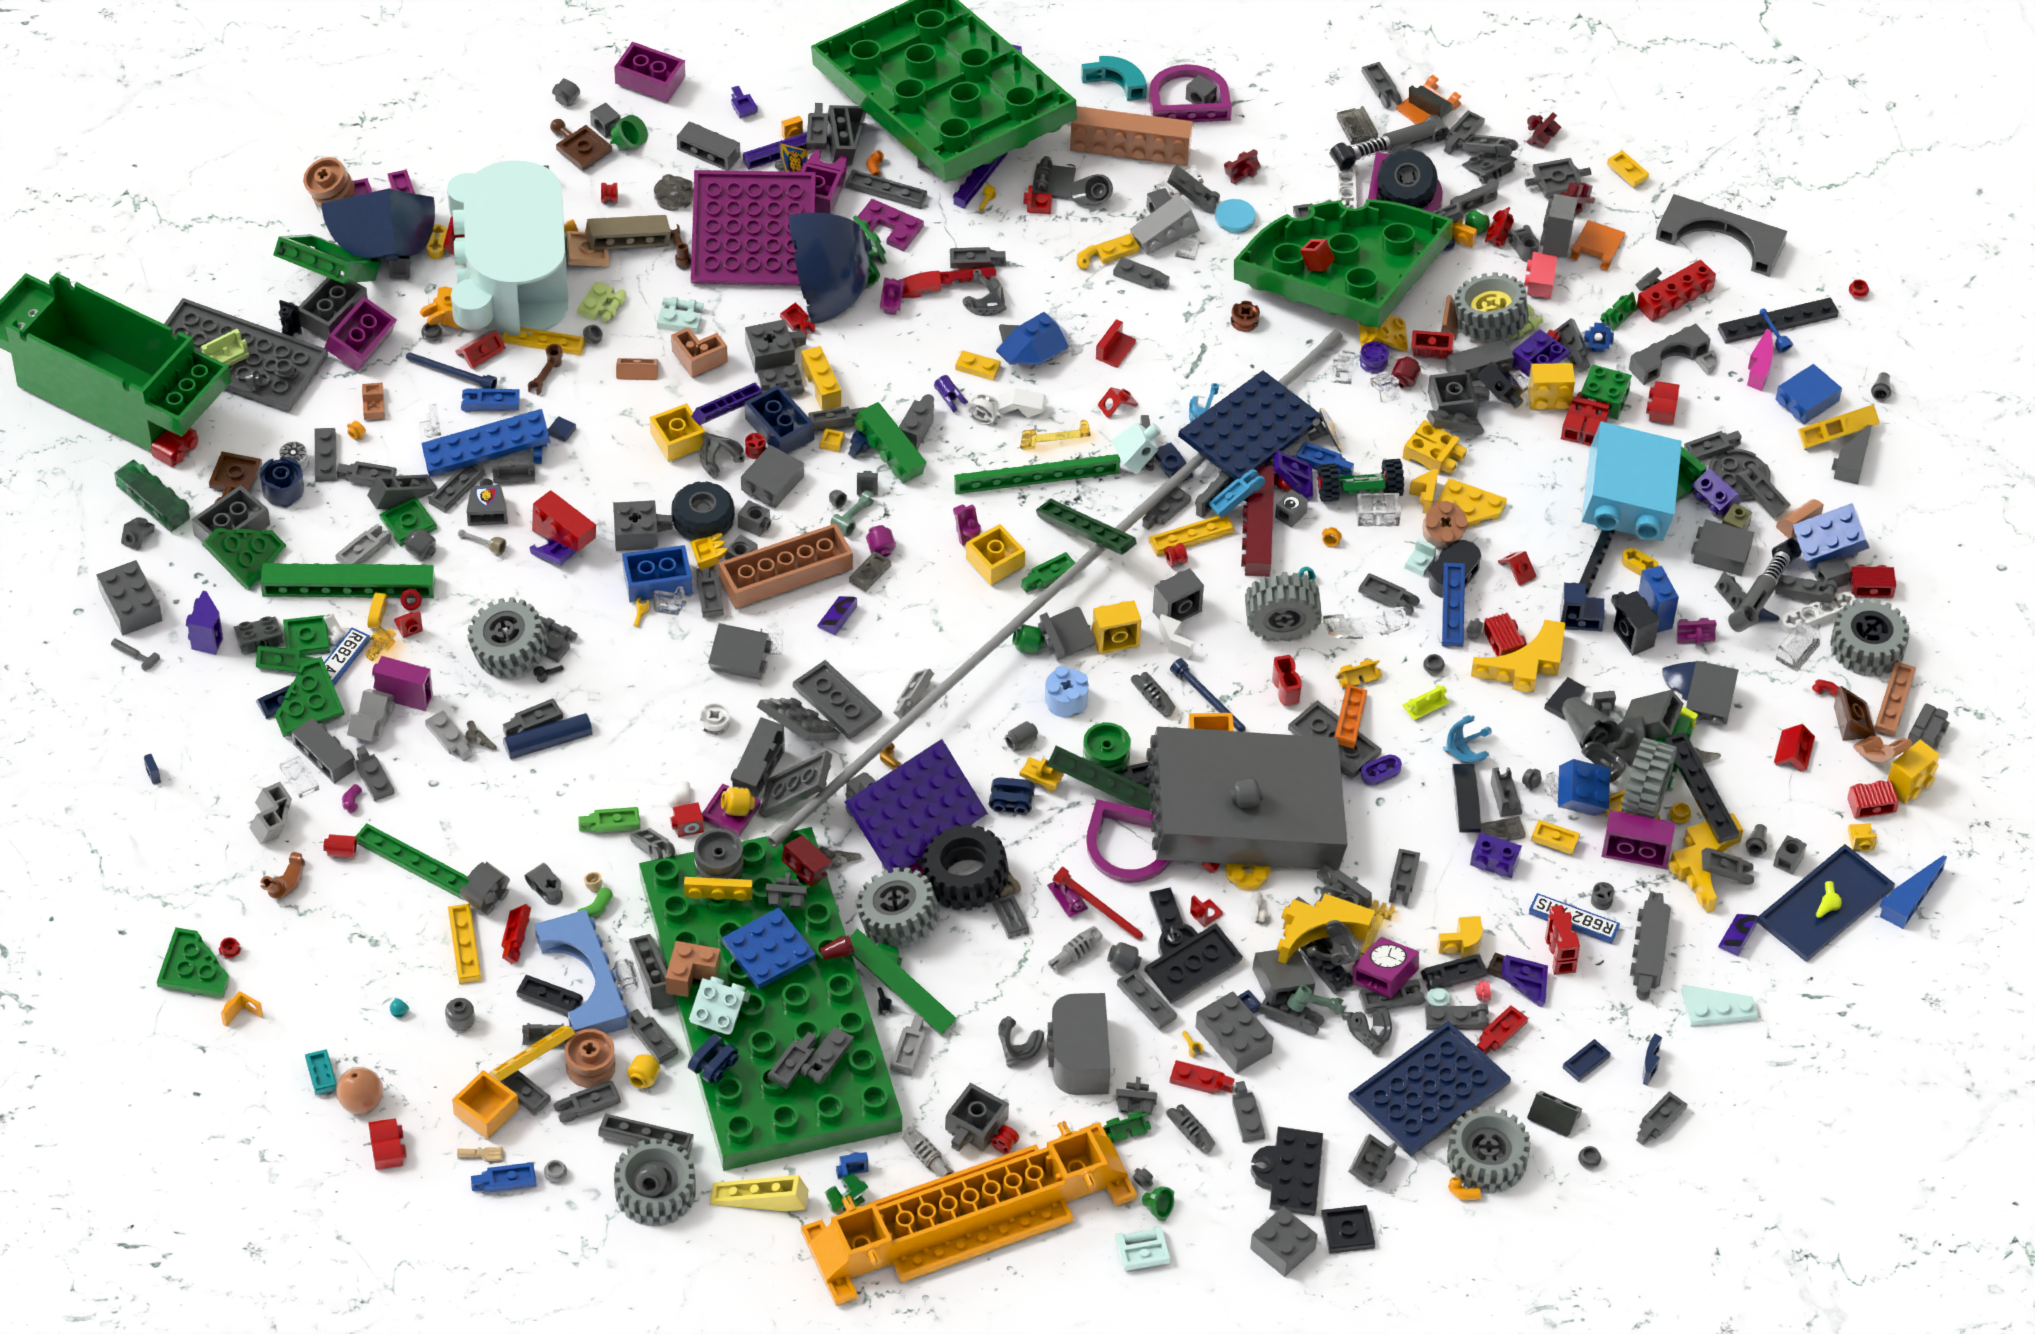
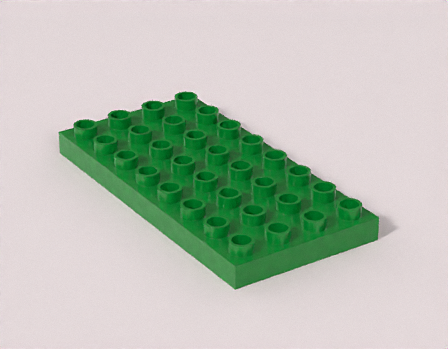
M812 827L792 831L789 837L776 848L768 843L767 837L769 836L741 841L744 867L742 875L738 879L752 880V900L693 899L685 897V877H698L694 868V852L639 863L640 881L666 971L668 970L676 941L718 948L721 953V966L717 978L724 980L723 985L731 987L732 983L746 987L744 992L750 993L748 1002H742L733 1032L730 1035L690 1022L689 1017L702 980L693 979L688 997L673 994L691 1057L714 1034L724 1039L723 1048L727 1044H731L738 1049V1061L734 1066H729L720 1081L710 1084L702 1078L703 1070L696 1074L723 1171L902 1132V1114L853 957L850 954L849 957L824 961L820 951L821 947H824L840 936H846L828 877L826 876L813 887H810L781 861L784 845L801 835L819 849ZM786 872H791V879H799V886L807 887V899H804L802 909L800 910L790 908V898L782 897L781 907L779 908L814 951L816 959L758 990L723 945L722 937L777 909L769 907L766 884H776L777 878H785ZM834 1027L854 1037L852 1045L821 1085L815 1083L814 1079L810 1077H803L800 1073L788 1089L768 1079V1073L790 1044L797 1040L801 1042L808 1032L816 1035L814 1051L818 1049Z

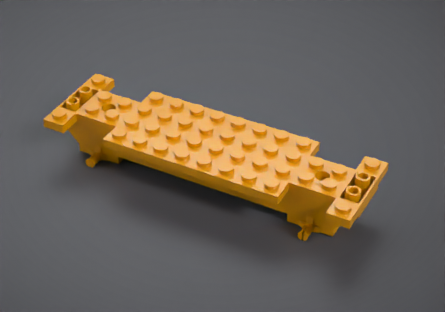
M1066 1121L1059 1122L1057 1127L1062 1135L1057 1139L1047 1142L1046 1148L1039 1150L1037 1144L869 1202L866 1206L855 1207L851 1196H847V1198L844 1197L842 1199L846 1211L832 1217L831 1223L827 1227L823 1219L801 1226L803 1238L835 1306L857 1299V1292L851 1281L852 1278L880 1268L893 1265L900 1282L903 1283L1072 1223L1073 1215L1067 1202L1107 1189L1115 1207L1136 1200L1137 1193L1128 1177V1173L1101 1123L1098 1122L1079 1129V1131H1070Z

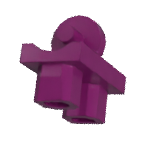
M884 277L880 309H884L885 314L896 315L897 310L900 311L904 279L896 280Z
M964 504L954 507L953 514L956 521V531L959 543L963 546L969 540L980 535L981 525L978 523L976 508L973 504L967 507Z
M1700 618L1698 621L1679 619L1677 622V643H1695L1696 646H1702V642L1715 641L1716 620H1709V618Z

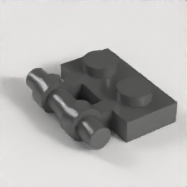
M798 364L757 370L760 388L763 390V393L777 385H780L790 397L797 396L798 393H805Z
M540 616L549 640L548 646H545L547 652L543 656L559 663L570 649V643L566 640L569 638L575 641L578 633L572 631V628L566 625L561 626L555 623V620L552 618ZM551 631H554V632L558 633L559 635L556 637V636L550 634V632H551Z

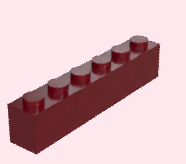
M1263 465L1257 472L1265 479V484L1260 490L1253 491L1244 500L1247 502V505H1243V518H1247V521H1243L1242 534H1246V538H1242V550H1246V553L1241 556V567H1245V576L1270 577L1274 466Z

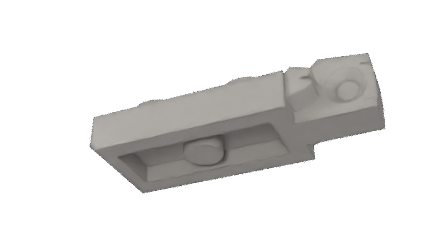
M931 669L915 672L897 699L896 703L898 705L893 713L900 720L920 701L921 694L930 685V680L934 675Z
M444 711L425 720L426 727L449 754L456 752L463 761L471 758L467 738Z
M915 1015L911 1027H903L890 1064V1070L913 1074L925 1040L926 1031L922 1030L924 1017Z

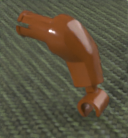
M292 852L290 854V864H288L282 876L275 879L265 876L261 879L260 883L264 885H260L263 890H267L270 897L275 899L283 898L298 887L303 873L302 867L305 865V860L302 858L301 853Z

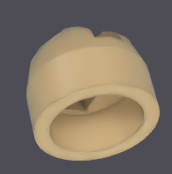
M590 872L584 877L585 886L590 891H598L602 887L603 880L600 873Z

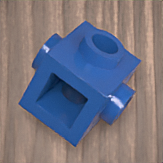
M1594 322V326H1589V330H1585L1584 342H1587V346L1592 348L1591 351L1604 352V349H1609L1610 344L1613 345L1614 332H1611L1610 327H1606V323ZM1596 333L1602 334L1601 340H1595Z

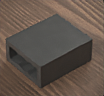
M769 445L741 476V490L747 495L761 500L762 503L776 508L803 479L804 463Z
M1705 519L1703 527L1699 526L1696 539L1699 540L1694 542L1692 546L1693 563L1742 576L1755 532Z
M718 623L708 661L711 670L761 680L762 674H765L768 661H766L767 653L770 654L772 651L773 641H771L769 633Z
M1696 660L1686 708L1698 714L1697 720H1710V723L1715 725L1727 724L1739 669Z
M1672 689L1631 699L1623 720L1632 717H1643L1646 738L1655 740L1671 736L1684 703Z
M1299 949L1293 953L1286 964L1278 962L1280 952L1276 950L1255 953L1252 970L1270 1006L1287 1004L1290 996L1296 993L1300 985L1309 987L1312 991L1311 994H1314L1316 983Z

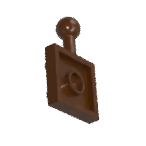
M554 119L550 124V129L554 134H562L565 137L556 144V150L582 171L612 152V145L587 125L572 133L566 128V124L562 119Z
M221 451L209 480V488L224 491L222 497L217 498L215 502L240 485L251 493L262 467V459Z

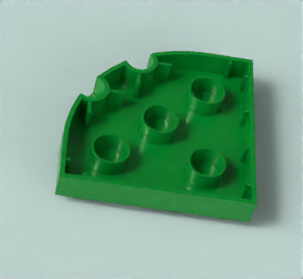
M1366 199L1365 204L1360 208H1348L1343 205L1341 200L1308 206V216L1305 218H1293L1286 214L1264 227L1234 259V280L1249 284L1251 288L1258 291L1267 290L1285 296L1288 301L1294 303L1303 302L1321 308L1323 312L1330 315L1339 314L1357 320L1359 324L1366 327L1375 326L1379 328L1452 240L1453 219L1409 205ZM1311 239H1327L1335 260L1323 272L1308 271L1300 252Z

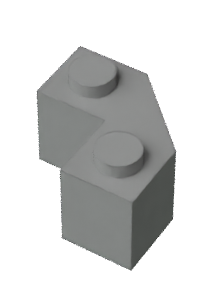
M373 689L364 690L359 711L351 714L347 735L370 742L378 740L383 733L390 714L394 711V695Z
M280 781L263 788L255 801L261 812L256 814L249 829L260 845L278 838L287 823V815L292 798Z

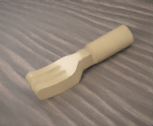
M485 1147L484 1149L457 1148V1157H480L486 1162H499L503 1160V1147Z

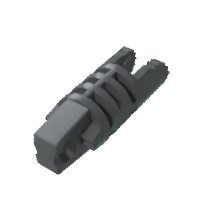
M1143 672L1140 674L1141 676L1133 675L1130 680L1144 698L1164 717L1171 716L1176 706L1148 672Z
M1183 1104L1178 1105L1176 1109L1170 1108L1166 1111L1168 1118L1193 1145L1204 1154L1212 1151L1215 1141L1207 1132V1129L1203 1127L1199 1120Z

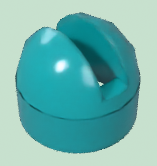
M1305 566L1299 570V577H1302L1304 572L1307 571L1308 579L1315 580L1316 575L1311 567Z
M395 998L389 1006L391 1014L397 1018L404 1016L410 1009L399 998Z

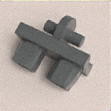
M786 872L785 878H777L776 884H766L769 907H781L782 897L790 898V908L802 909L804 899H807L808 895L807 887L799 886V879H791V872Z
M1136 1076V1083L1127 1082L1126 1089L1116 1088L1118 1112L1130 1113L1131 1102L1140 1103L1141 1114L1148 1112V1115H1152L1154 1104L1157 1105L1158 1093L1145 1092L1149 1091V1084H1141V1077Z

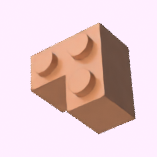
M689 327L671 334L672 352L691 378L728 362L727 345L718 333L701 340L696 337Z
M676 941L665 977L666 993L688 997L693 979L702 980L704 978L710 980L711 976L717 978L721 966L720 949Z

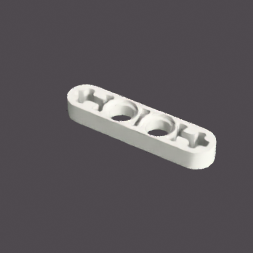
M1355 164L1348 171H1342L1337 166L1338 200H1341L1344 206L1349 205V208H1357ZM1348 178L1351 180V182L1345 183L1342 181V179ZM1349 193L1352 196L1347 198L1342 196V194Z
M1841 592L1835 595L1831 603L1817 601L1786 613L1782 617L1781 629L1787 634H1795L1837 617L1839 610H1843L1844 605L1848 602L1852 606L1853 600H1856V598L1849 592ZM1825 606L1830 607L1833 611L1825 612L1822 608ZM1804 614H1812L1815 618L1807 619L1804 617Z

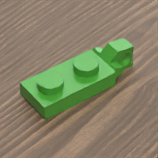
M638 807L594 810V813H590L589 816H578L579 831L601 833L640 830Z

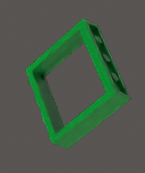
M312 234L279 236L273 253L275 257L344 284L375 281L381 261L373 258L353 255L344 250L340 245ZM341 271L344 273L343 278L340 277Z

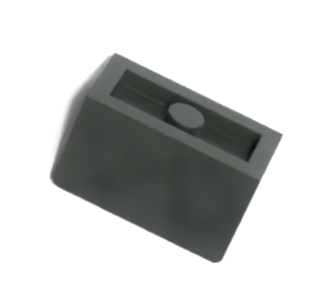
M1411 85L1409 87V103L1430 115L1436 114L1442 119L1452 109L1451 102L1420 85L1416 88Z
M1539 1091L1535 1095L1527 1119L1560 1134L1569 1136L1575 1120L1580 1117L1583 1108L1544 1091Z

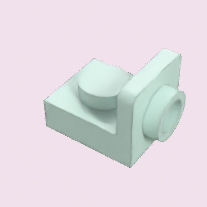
M1418 539L1415 550L1406 561L1404 569L1423 577L1431 563L1435 561L1436 547L1429 542Z

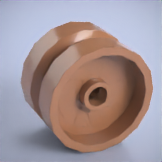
M321 158L313 162L304 173V186L320 208H322L321 203L352 197L355 184L342 162L336 158Z
M584 1029L570 1037L565 1045L566 1073L569 1079L576 1085L584 1088H591L611 1080L615 1073V1048L611 1037L596 1029Z

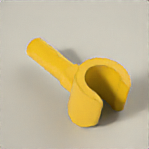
M987 184L982 191L985 197L978 208L981 211L990 199L993 200L996 197V189L990 184Z
M641 598L637 599V616L633 624L634 627H638L643 614L648 613L649 599L645 604H641Z
M1183 1031L1182 1035L1190 1047L1189 1056L1195 1057L1193 1049H1197L1202 1054L1203 1045L1200 1042H1194L1188 1032Z

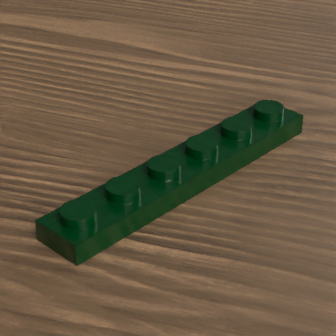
M1049 499L1036 509L1038 517L1120 555L1128 552L1137 544L1134 536L1053 499Z
M1055 746L1047 766L1139 809L1150 811L1152 797L1148 795L1149 788L1060 746Z

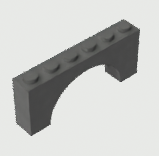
M1673 194L1658 225L1655 240L1675 246L1680 238L1693 232L1714 231L1723 233L1738 240L1749 251L1752 258L1751 271L1770 277L1785 246L1788 231Z

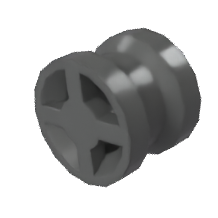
M1606 882L1595 884L1592 891L1591 904L1599 910L1609 909L1613 903L1614 887Z

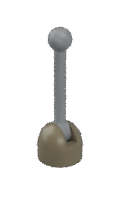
M463 529L458 531V536L461 538L467 537L488 544L490 551L495 554L502 555L505 551L507 542L504 538L494 537L491 540H487L466 533Z

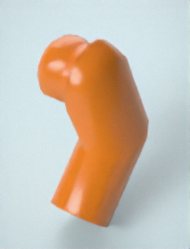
M879 150L871 154L866 161L870 174L878 177L881 176L878 167L884 158L883 152Z

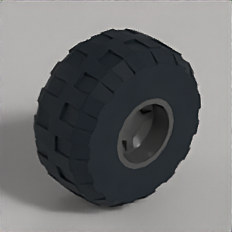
M1398 150L1387 156L1380 166L1378 187L1383 199L1386 201L1421 208L1433 198L1437 189L1438 176L1436 167L1432 160L1419 150Z
M698 481L688 484L675 494L672 501L671 515L673 517V525L679 534L692 541L713 536L717 533H721L724 536L733 525L735 516L733 498L722 486L712 482Z

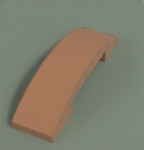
M1869 736L1854 744L1853 748L1865 758L1883 763L1907 751L1912 745V740L1900 738L1887 745L1883 744L1880 736Z

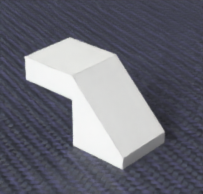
M1015 388L999 395L1000 409L998 412L1003 415L1019 409L1029 418L1044 412L1047 396L1043 393Z
M1161 614L1159 632L1169 653L1189 660L1193 653V641L1180 636L1181 621Z

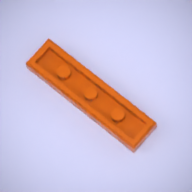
M1349 684L1346 685L1334 738H1338L1339 745L1354 749L1368 690Z

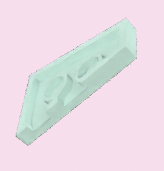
M1682 984L1681 991L1690 1027L1757 1020L1758 1014L1753 996Z

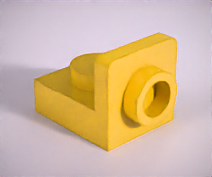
M1871 823L1850 824L1848 826L1852 850L1869 851L1875 849L1877 834L1872 832Z

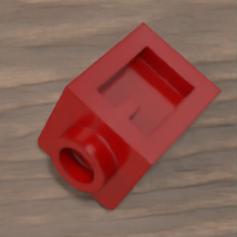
M1028 185V193L1024 192L1023 204L1027 205V213L1051 214L1052 194L1032 193L1033 185Z

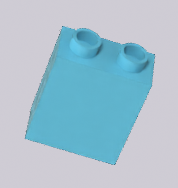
M1600 422L1589 451L1581 522L1595 525L1597 528L1605 531L1617 530L1633 534L1643 540L1663 541L1675 515L1682 441Z

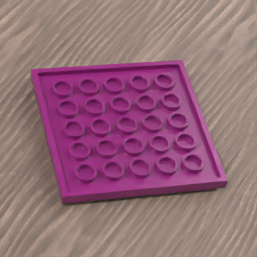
M694 170L691 284L800 285L794 253L797 251H795L791 239L788 215L815 213L816 172Z

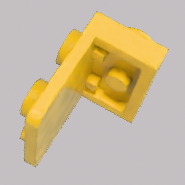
M1390 314L1379 328L1375 326L1366 327L1358 322L1361 348L1368 342H1382L1402 352L1408 350L1406 325L1402 318Z

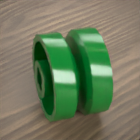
M1102 722L1095 724L1084 735L1083 758L1117 774L1121 773L1126 766H1129L1131 738L1122 726L1115 723Z

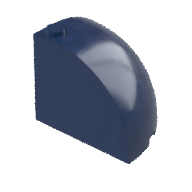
M385 189L321 203L324 221L333 239L344 250L360 257L387 258V261H397L399 257L418 254L427 246L434 228L435 201L432 196Z
M828 213L788 215L791 239L795 251H797L794 253L803 298L806 299V303L809 305L806 306L809 318L813 324L827 321L840 315L852 306L864 290L870 272L869 251H872L871 239H867L859 224L843 216Z

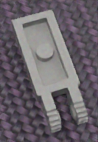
M376 524L368 531L365 530L335 555L336 561L340 564H360L381 546L390 541L392 533L385 531L379 535L383 529L381 525Z

